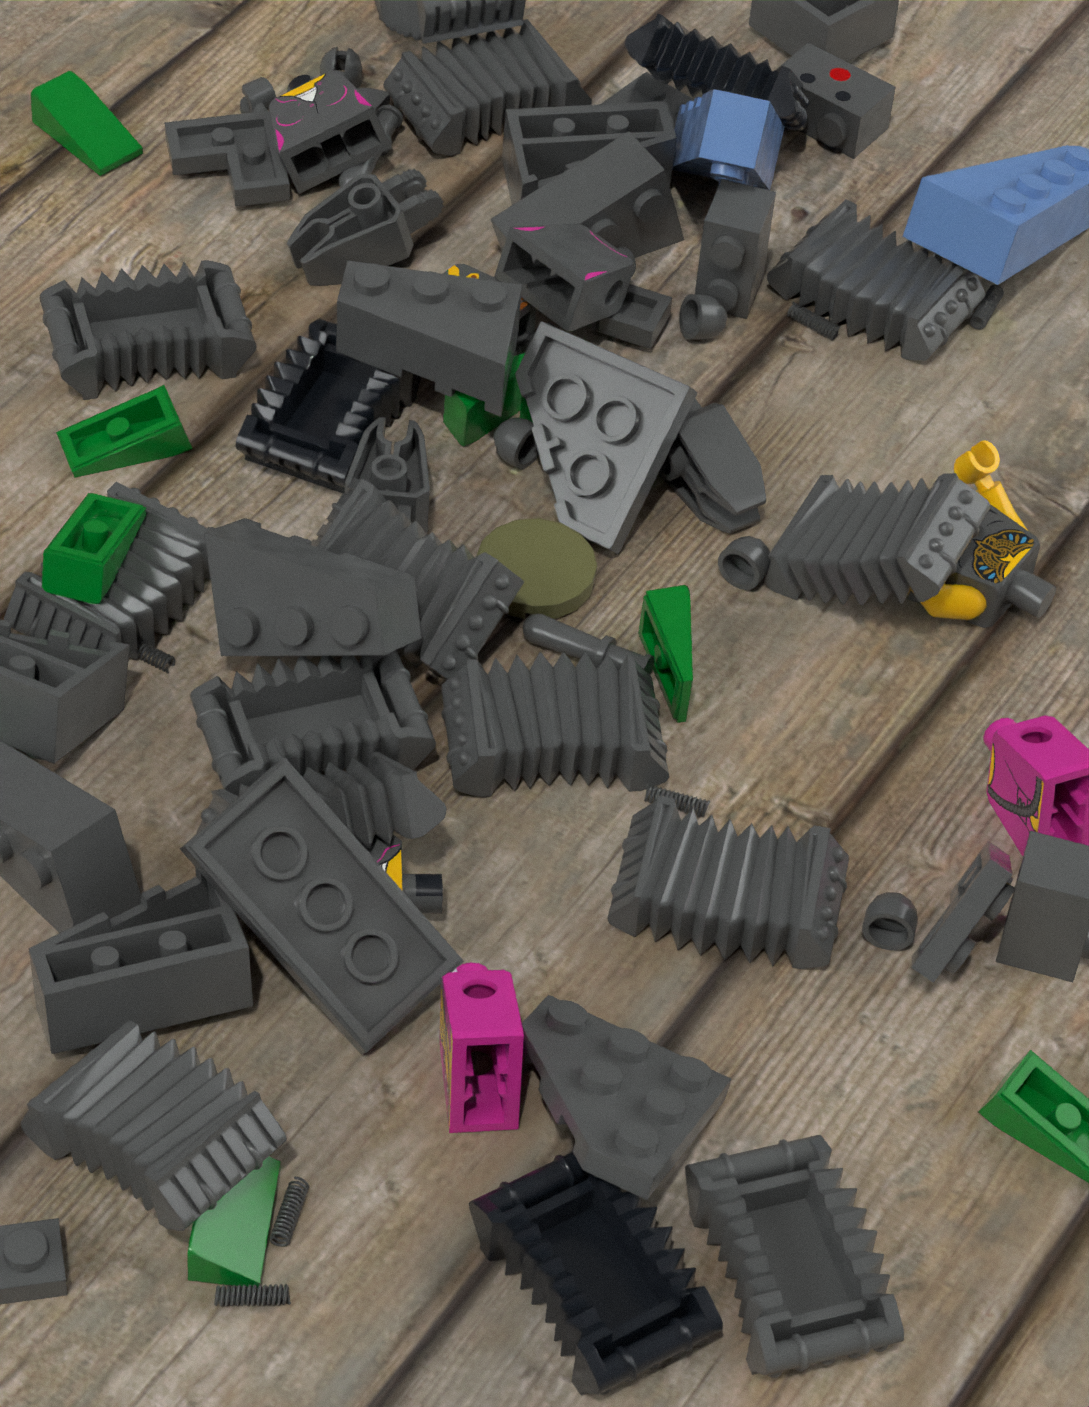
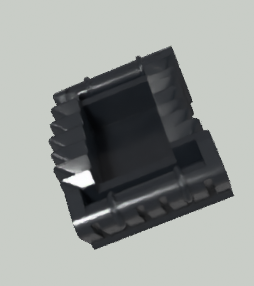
M657 13L654 20L630 33L625 39V47L630 57L636 60L640 66L646 68L661 83L668 84L673 80L678 91L687 86L692 97L701 90L702 94H705L715 89L768 100L784 126V132L801 131L807 126L808 119L805 108L809 106V99L802 92L804 85L793 71L787 67L781 66L772 71L768 59L758 64L750 51L741 55L731 43L723 47L713 35L706 39L696 28L689 31L681 23L676 22L673 24L659 13Z
M319 318L309 325V338L297 337V350H286V363H274V376L266 375L265 389H257V403H252L251 415L247 414L237 436L235 447L245 455V460L340 493H345V480L364 431L379 417L385 418V426L389 427L391 425V417L397 419L399 417V406L411 407L417 398L422 377L406 371L403 377H399L336 352L337 324Z
M570 1152L564 1156L556 1155L554 1161L509 1183L506 1181L501 1182L499 1188L470 1201L469 1209L479 1238L480 1249L488 1261L506 1259L505 1275L508 1276L522 1272L520 1289L533 1287L531 1304L547 1303L545 1323H556L554 1341L562 1340L560 1356H575L572 1383L581 1396L587 1393L607 1395L611 1392L612 1387L622 1382L629 1383L634 1381L637 1374L647 1369L655 1370L660 1362L670 1357H680L683 1351H691L693 1345H703L708 1337L723 1329V1322L705 1286L693 1287L696 1268L682 1269L685 1248L670 1249L673 1227H655L658 1208L641 1207V1197L628 1191L622 1192V1188L582 1170L574 1153Z

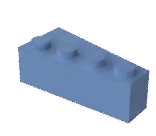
M713 89L703 94L702 97H696L694 101L686 102V105H680L674 129L677 139L672 170L712 178L720 182L721 179L766 190L771 189L784 126L770 101Z
M1066 145L922 177L902 237L999 285L1089 228V149L1081 146Z

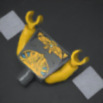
M986 440L980 441L971 447L970 451L960 455L954 463V473L957 474L958 478L966 484H975L976 492L990 503V510L979 526V534L971 539L956 564V572L949 575L936 596L924 602H918L911 590L906 598L922 604L928 614L933 617L960 619L982 628L992 627L1011 604L1040 618L1050 606L1056 592L1055 585L1033 574L1040 543L1037 537L1028 531L1015 512L1001 482H993L990 474L998 468L1000 458L996 447Z

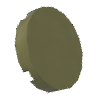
M541 518L514 520L496 527L482 540L477 556L486 552L524 581L521 589L508 607V615L525 619V613L543 614L557 619L577 611L591 597L597 572L594 550L580 533L563 523Z

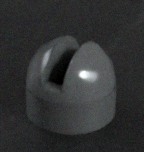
M333 47L325 53L320 65V76L331 70H345V72H340L356 88L361 86L362 64L359 55L350 48L347 51H339L338 47Z
M689 294L683 300L680 308V329L686 339H711L717 337L724 330L728 316L717 298L709 295Z
M519 417L507 419L498 426L494 433V444L497 453L504 461L518 469H525L537 459L539 453L531 430L534 427L533 423Z
M751 536L740 537L732 541L720 553L718 557L719 570L722 576L734 587L743 590L753 589L767 575L771 562L768 557L770 550L761 539Z
M886 892L877 895L866 909L862 925L864 937L874 946L885 950H901L908 947L913 942L918 924L917 909L911 900L901 893Z

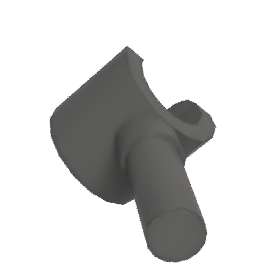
M260 77L242 86V93L245 97L240 101L241 113L268 111L269 103L276 98L273 86L266 78Z

